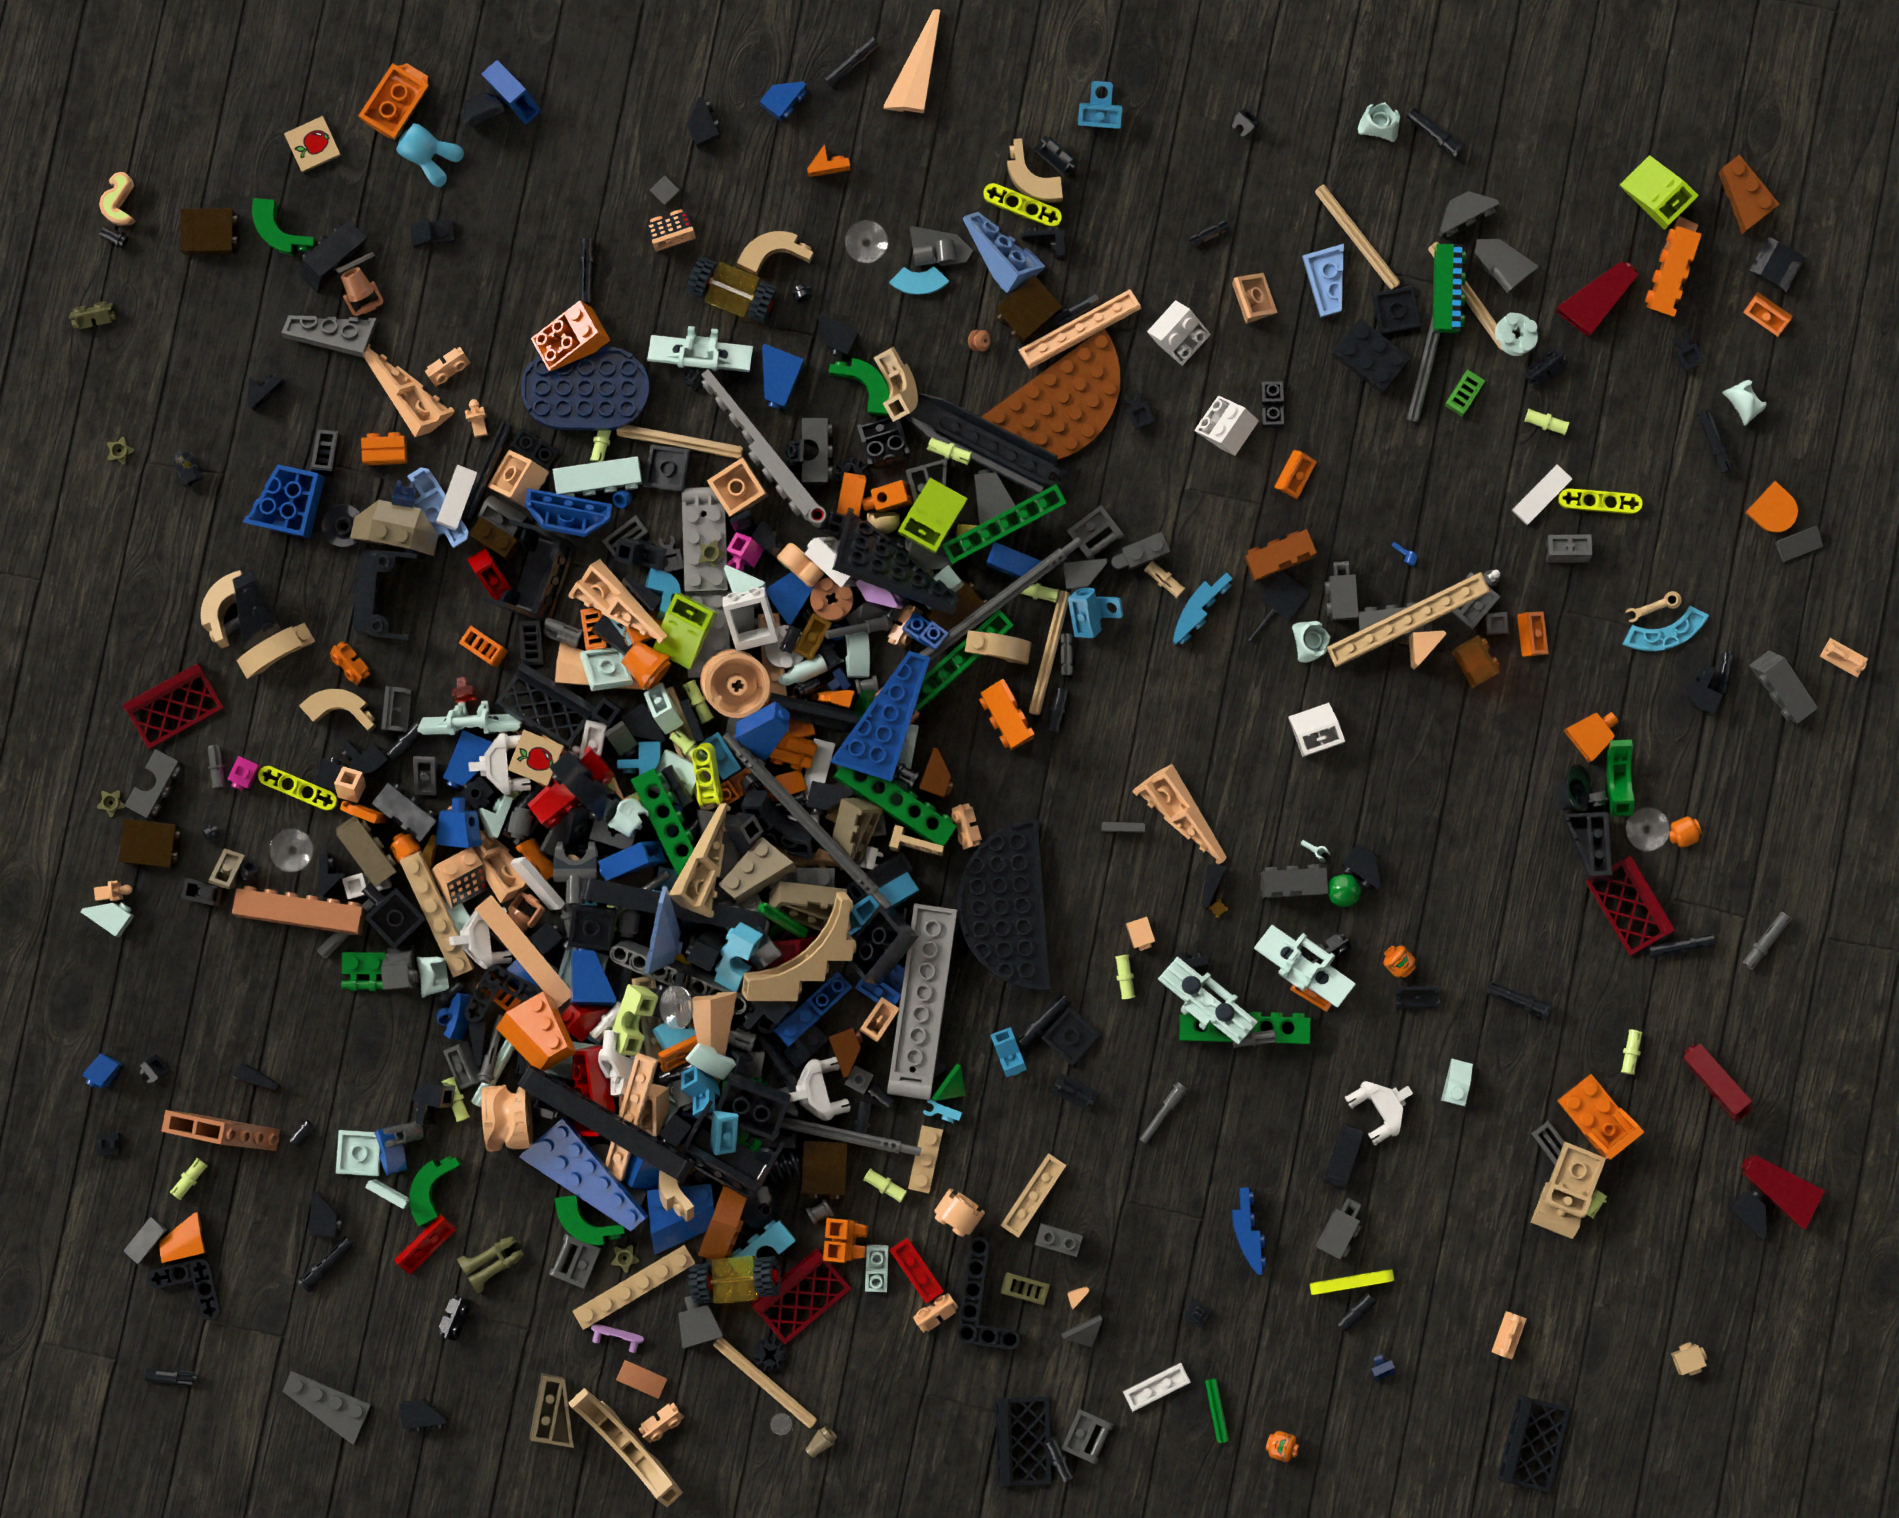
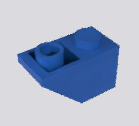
M802 81L772 85L760 100L761 107L780 122L784 117L787 119L794 110V104L797 101L801 102L806 96V83Z
M100 1053L82 1076L87 1078L86 1083L94 1088L109 1087L123 1064L105 1053Z

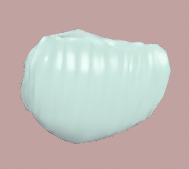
M1381 103L1374 107V104L1369 105L1360 120L1358 133L1395 142L1398 137L1400 120L1398 110L1393 112L1386 103Z
M1750 380L1743 381L1722 392L1734 405L1739 416H1741L1744 426L1766 407V402H1761L1753 392L1751 387L1752 381Z
M1318 621L1299 622L1292 626L1299 662L1307 663L1314 661L1326 653L1331 636L1322 628V623Z
M633 798L625 799L618 804L616 814L609 821L608 826L627 837H634L632 832L635 829L641 830L642 821L638 815L645 814L649 816L648 811L638 800Z
M416 957L421 979L422 998L449 988L445 958Z

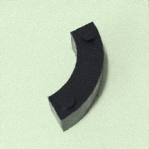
M568 750L550 767L554 773L552 777L559 785L563 783L592 811V815L599 822L603 820L609 823L616 814L618 804L623 800L615 790L608 787L604 782H600L598 779L594 780L592 778L594 776L593 772L574 752Z
M748 790L741 808L743 813L755 815L764 831L763 838L774 847L778 846L787 850L789 855L804 859H814L820 846L817 840L800 823L790 819L777 808L769 791Z

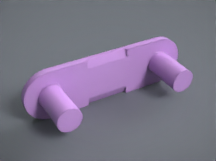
M599 1324L591 1326V1329L594 1331L592 1340L594 1343H600L602 1334L612 1335L631 1341L629 1351L636 1353L638 1343L644 1341L642 1336Z

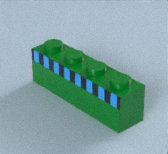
M1436 244L1434 248L1432 332L1458 333L1460 327H1464V314H1461V306L1465 304V293H1461V285H1465V272H1462V264L1466 262V251H1462V245Z

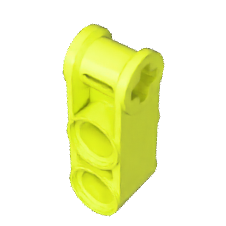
M704 742L692 752L697 800L700 807L705 806V804L717 803L719 805L723 803L716 751L712 744ZM700 750L707 752V759L701 757ZM703 771L710 773V780L703 776Z

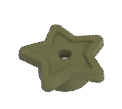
M121 437L118 442L107 443L110 449L108 460L117 459L122 464H125L127 455L134 452L133 448L126 446L124 437Z
M714 540L709 545H699L702 555L698 561L709 562L714 568L717 565L718 559L726 555L725 552L718 549L717 540Z
M119 790L112 794L105 791L101 792L102 800L97 808L106 810L110 817L114 816L117 809L125 807L119 800Z
M632 1245L625 1249L614 1248L616 1257L611 1264L621 1266L625 1273L628 1272L631 1264L639 1262V1259L633 1255Z

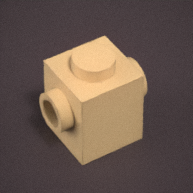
M1691 1342L1679 1346L1680 1350L1671 1353L1680 1375L1687 1373L1690 1376L1702 1372L1701 1368L1706 1366L1705 1360H1707V1356L1703 1347L1699 1348L1698 1345H1692Z

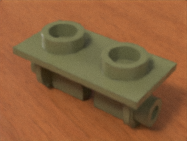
M106 301L98 302L91 308H86V306L76 307L69 315V319H75L72 320L73 328H78V330L93 327L92 318H95L97 325L112 323V320H115L116 317L114 311L110 312L113 303L107 304Z

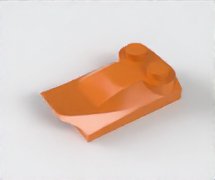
M392 63L358 115L359 119L384 136L395 140L402 134L403 127L429 87L428 76L407 63L404 65H394Z

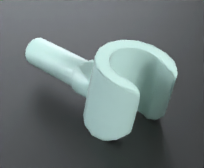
M1304 840L1301 842V845L1314 852L1321 862H1326L1321 857L1323 853L1331 855L1324 846L1316 847Z

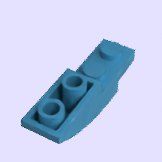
M1225 573L1212 587L1205 581L1195 591L1178 620L1172 642L1174 645L1179 642L1181 644L1185 643L1191 637L1189 632L1194 627L1198 630L1207 622L1204 619L1207 613L1202 608L1208 609L1216 601L1214 597L1219 592L1223 595L1232 586L1230 584L1232 577L1228 573Z
M906 872L878 890L892 904L890 907L895 908L920 889L910 874ZM871 895L855 904L852 912L849 913L851 925L849 934L851 937L861 929L880 905Z

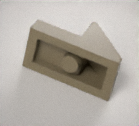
M224 848L210 876L209 883L226 889L234 888L236 876L244 862L245 855Z

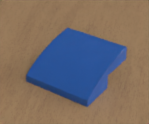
M898 962L880 985L867 983L861 978L855 988L876 1003L883 997L893 1005H896L902 993L905 966Z

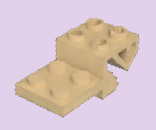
M1564 1142L1550 1181L1545 1183L1530 1223L1573 1239L1580 1227L1581 1218L1587 1214L1592 1201L1593 1191L1606 1158Z

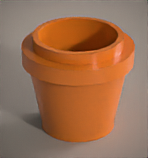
M638 641L626 653L621 663L639 683L638 686L642 690L647 688L650 690L663 678L670 668L671 663L669 661L671 657Z

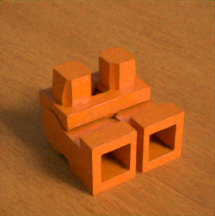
M827 1218L825 1238H832V1241L824 1242L823 1261L845 1263L857 1258H865L866 1246L856 1245V1238H866L868 1226L858 1224V1221Z

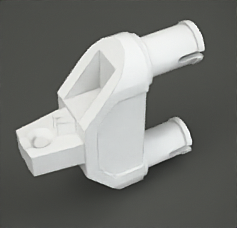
M500 733L484 756H479V762H468L470 772L480 771L481 776H486L504 795H510L513 791H531L530 784L521 785L522 783H530L529 778L511 779L508 777L506 751L517 747L521 735L507 736L505 733Z
M476 910L463 929L460 930V936L449 937L450 946L462 945V950L484 969H488L492 965L511 964L512 958H503L512 955L509 950L491 951L489 926Z
M606 1030L604 1031L603 1049L599 1051L598 1063L605 1077L610 1079L611 1095L624 1097L635 1056L630 1055V1058L617 1053L616 1040L618 1032ZM641 1046V1049H640V1052H639V1053H641V1054H643V1048H642V1046Z
M832 1057L821 1061L817 1059L810 1060L806 1064L797 1083V1092L789 1093L791 1094L790 1102L799 1100L800 1105L824 1121L831 1120L834 1115L849 1112L850 1106L841 1107L842 1105L849 1104L847 1099L829 1102L823 1079V1073L839 1070V1064L831 1066L832 1063L838 1062L837 1058Z
M1364 1081L1360 1085L1361 1088L1345 1096L1347 1102L1356 1098L1349 1103L1352 1109L1366 1099H1371L1382 1116L1384 1125L1368 1133L1370 1139L1379 1135L1372 1140L1376 1146L1387 1137L1399 1134L1403 1113L1402 1106L1406 1104L1404 1099L1413 1093L1409 1086L1398 1091L1396 1087L1389 1089Z

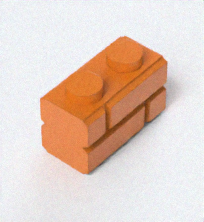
M391 432L388 433V437H380L378 433L367 434V438H361L362 463L365 466L407 464V439L405 436H401V433Z
M785 733L769 758L775 764L789 763L790 767L796 770L809 769L817 749V744L812 740Z

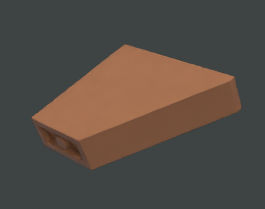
M165 1110L161 1132L221 1145L276 1151L280 1129L193 1113Z

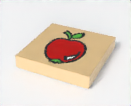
M323 116L284 133L302 173L341 156Z
M523 730L507 770L548 786L553 774L550 767L560 758L564 746Z

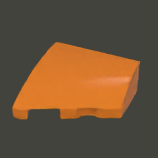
M851 690L819 692L812 694L811 699L850 709L855 698V692Z
M531 838L516 846L519 853L521 852L547 882L553 878V862L545 852L540 850L541 845L536 838Z
M198 1212L193 1213L159 1241L162 1263L206 1253Z

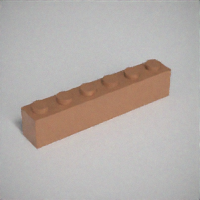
M244 886V889H236L232 914L236 917L362 936L365 922L364 917L367 910L361 907L360 903L348 902V905L340 904V900L330 898L325 902L319 901V897L307 895L306 899L298 898V894L286 892L285 895H278V891L270 889L258 892L257 888Z

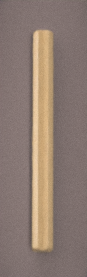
M1325 185L1318 187L1315 191L1316 195L1390 289L1398 287L1400 284L1398 278Z
M1438 242L1433 243L1428 248L1433 257L1436 244H1439ZM1465 280V285H1461V293H1465L1466 303L1499 349L1502 350L1499 339L1496 340L1495 337L1497 323Z
M627 425L617 429V435L620 437L740 459L743 452L741 446Z
M1060 591L1029 709V713L1033 715H1040L1068 606V598L1070 597V593L1067 591Z
M722 1337L714 1342L713 1345L796 1418L808 1428L813 1427L817 1419Z

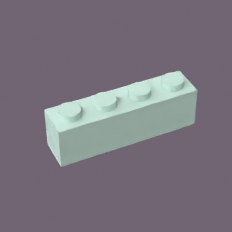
M638 456L553 469L556 494L571 497L582 493L583 496L596 495V491L604 490V493L617 492V488L625 487L626 490L637 489L638 485L643 484Z

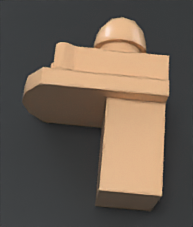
M472 399L469 402L471 410L465 411L466 419L472 423L475 438L488 435L485 423L487 414L484 407L479 408V402L476 399Z
M109 881L108 886L94 888L96 901L110 899V901L116 902L123 900L124 894L129 895L132 892L130 885L122 886L121 882Z

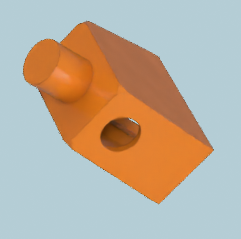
M903 480L872 489V496L862 499L865 511L876 509V511L881 513L914 504L909 483ZM887 495V500L883 502V497Z
M1596 712L1563 731L1589 763L1615 737L1610 729L1619 721L1612 712L1604 718H1601Z

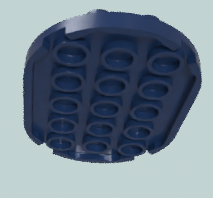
M602 346L595 353L553 371H548L539 355L528 364L521 380V395L529 414L540 424L556 430L609 431L623 428L641 415L647 405L650 392L648 376L643 365L631 353L616 347Z

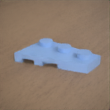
M1344 244L1302 256L1320 318L1342 311Z

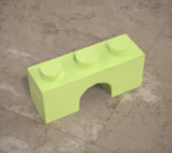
M628 984L612 1029V1031L618 1032L616 1051L620 1054L636 1056L643 1044L645 1036L639 1031L640 1017L642 1015L652 1017L659 998L645 986Z

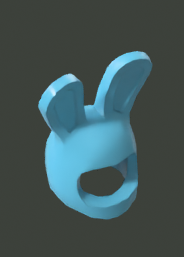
M415 123L402 134L396 148L401 156L421 166L429 181L436 187L443 186L447 177L445 172L431 160L433 155L436 153L452 162H459L464 155L463 149L460 146L438 141L428 130Z

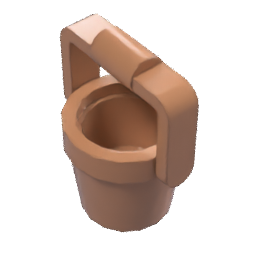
M359 267L352 268L341 275V280L347 293L343 297L354 316L366 314L383 303V298L375 282L370 283ZM375 290L379 298L378 300L371 301L357 310L353 309L350 302L362 300Z
M519 892L508 907V915L519 929L525 933L529 927L533 928L544 913L545 908L540 905V901L533 895ZM524 898L531 906L538 908L532 917H529L517 908Z

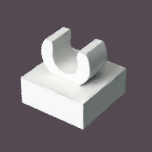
M867 846L859 867L873 870L874 867L879 865L875 864L876 856L883 857V854L878 852L877 848Z

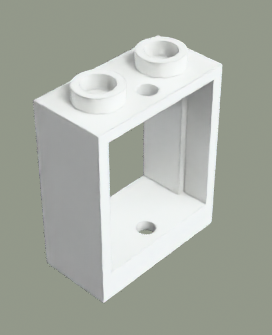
M817 537L812 539L807 546L809 549L805 552V555L841 588L857 586L856 582L859 579L832 570L839 541L834 537Z
M754 587L746 592H734L723 597V609L736 652L778 642V631L765 587ZM761 602L768 627L738 634L731 610Z

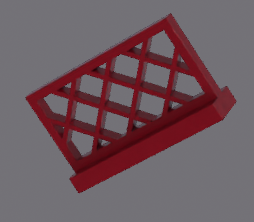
M199 662L122 704V707L128 713L148 749L224 708ZM200 676L205 683L203 692L191 689L193 680ZM189 683L188 688L182 687L185 684ZM179 688L187 691L184 703L172 699L174 690ZM190 692L202 695L199 707L187 704ZM171 693L169 698L164 697L165 695ZM204 696L213 698L217 707L211 710L201 708ZM156 700L168 701L165 713L153 710ZM171 702L183 705L180 717L168 714ZM151 704L150 709L146 708L145 706ZM186 706L198 709L195 719L188 720L183 718ZM140 709L149 711L147 722L138 721L134 712ZM200 711H205V712H206V713H204V714H202V715L199 716ZM152 712L164 716L161 727L149 724ZM167 717L179 720L177 729L173 731L164 729ZM181 721L188 722V723H186V724L180 726V725H181ZM148 727L160 730L158 739L151 743L146 736ZM163 731L168 732V734L162 736Z
M1630 855L1611 866L1612 875L1615 869L1620 866L1623 867L1626 872L1624 882L1611 879V881H1608L1605 893L1596 891L1592 884L1593 882L1587 880L1586 883L1628 954L1632 955L1675 931ZM1628 877L1632 884L1626 883ZM1610 882L1623 884L1620 897L1608 894ZM1626 885L1636 889L1635 901L1623 898ZM1599 894L1605 895L1603 901L1600 898ZM1607 896L1619 899L1617 911L1606 908L1605 901ZM1639 896L1641 897L1643 903H1642V902H1638V897H1639ZM1622 900L1634 903L1631 915L1619 912ZM1637 904L1646 906L1648 909L1646 919L1634 916ZM1610 913L1615 914L1614 920H1613L1612 916L1610 915ZM1650 914L1654 921L1649 920ZM1618 915L1630 918L1627 930L1618 928L1616 925ZM1633 919L1645 922L1642 934L1630 931ZM1647 924H1656L1661 933L1654 937L1645 935ZM1621 931H1622V932H1626V937H1625V938H1624V936L1622 935ZM1629 933L1641 936L1640 944L1632 950L1627 943ZM1644 937L1649 938V940L1643 943Z
M817 1247L781 1277V1289L778 1296H759L751 1302V1305L780 1340L786 1344L850 1291L851 1287L829 1261H823V1253ZM823 1262L829 1268L828 1277L816 1276V1268ZM831 1272L834 1274L836 1278L831 1277ZM803 1279H812L811 1291L799 1290V1284ZM815 1280H826L827 1291H814ZM830 1281H838L845 1287L839 1293H829ZM786 1293H796L795 1305L782 1304L783 1296ZM798 1294H810V1306L798 1305ZM814 1295L826 1296L825 1304L822 1307L813 1306ZM769 1307H779L778 1319L768 1318L764 1312ZM782 1308H794L793 1320L781 1319ZM797 1309L809 1310V1318L805 1321L796 1320ZM780 1323L793 1324L792 1332L786 1337L780 1332Z

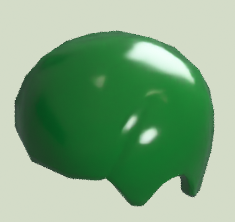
M1342 874L1335 876L1328 882V896L1334 905L1343 908L1352 906L1359 900L1361 889L1352 875Z

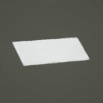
M372 252L336 270L340 273L375 255Z

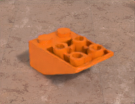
M578 301L533 336L531 340L548 371H553L595 353L608 343L610 338L593 308L582 301Z

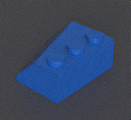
M277 465L265 484V489L259 499H256L254 502V507L249 515L245 517L243 523L310 539L325 477L318 473Z
M713 1183L679 1187L694 1205V1218L688 1222L682 1216H678L674 1208L666 1211L660 1200L659 1189L647 1190L650 1229L655 1254L707 1231L715 1211Z

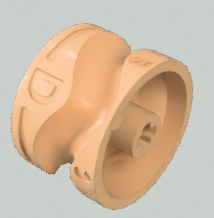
M725 649L717 652L705 663L700 675V685L704 697L713 708L727 717L743 718L755 713L764 705L769 695L770 681L766 669L751 654L743 650L736 652V649Z
M506 1085L482 1088V1123L485 1145L488 1152L501 1150L504 1143L508 1148L515 1150L532 1148L533 1118L530 1093L521 1087L517 1089L516 1093L508 1091Z

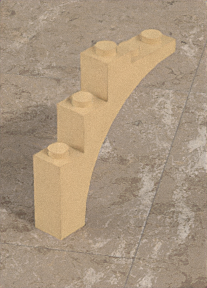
M845 892L836 893L834 907L827 924L806 950L792 960L777 967L758 972L744 973L742 994L747 1001H797L798 994L802 990L801 981H825V975L829 972L828 961H852L853 953L856 952V941L849 934L851 927L849 913L853 910V902Z
M585 1388L569 1402L572 1409L582 1416L617 1451L644 1482L655 1498L663 1505L668 1507L683 1493L660 1461L647 1451L638 1437L622 1423L613 1409L607 1404L599 1401Z

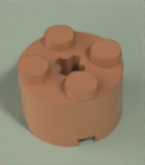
M829 577L819 581L812 589L810 596L811 606L814 613L830 622H838L845 619L851 613L854 606V597L850 587L841 588ZM835 595L838 602H833L829 605L827 598Z

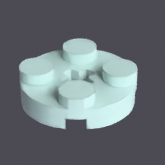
M1509 313L1496 325V340L1499 339L1500 347L1506 353L1513 356L1523 355L1529 352L1537 343V324L1525 315ZM1512 331H1518L1520 337L1518 339L1515 338V334Z

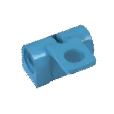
M1092 82L1090 103L1079 104V126L1121 129L1122 106L1111 105L1113 90L1111 82ZM1099 86L1107 88L1108 94L1105 98L1101 99L1096 96L1095 91Z
M1093 588L1078 589L1068 598L1075 637L1094 638L1102 630L1100 623L1102 617H1123L1120 598L1096 597ZM1107 603L1115 604L1117 611L1115 613L1110 612L1107 608Z
M719 732L702 742L710 743L714 746L718 771L724 781L742 770Z

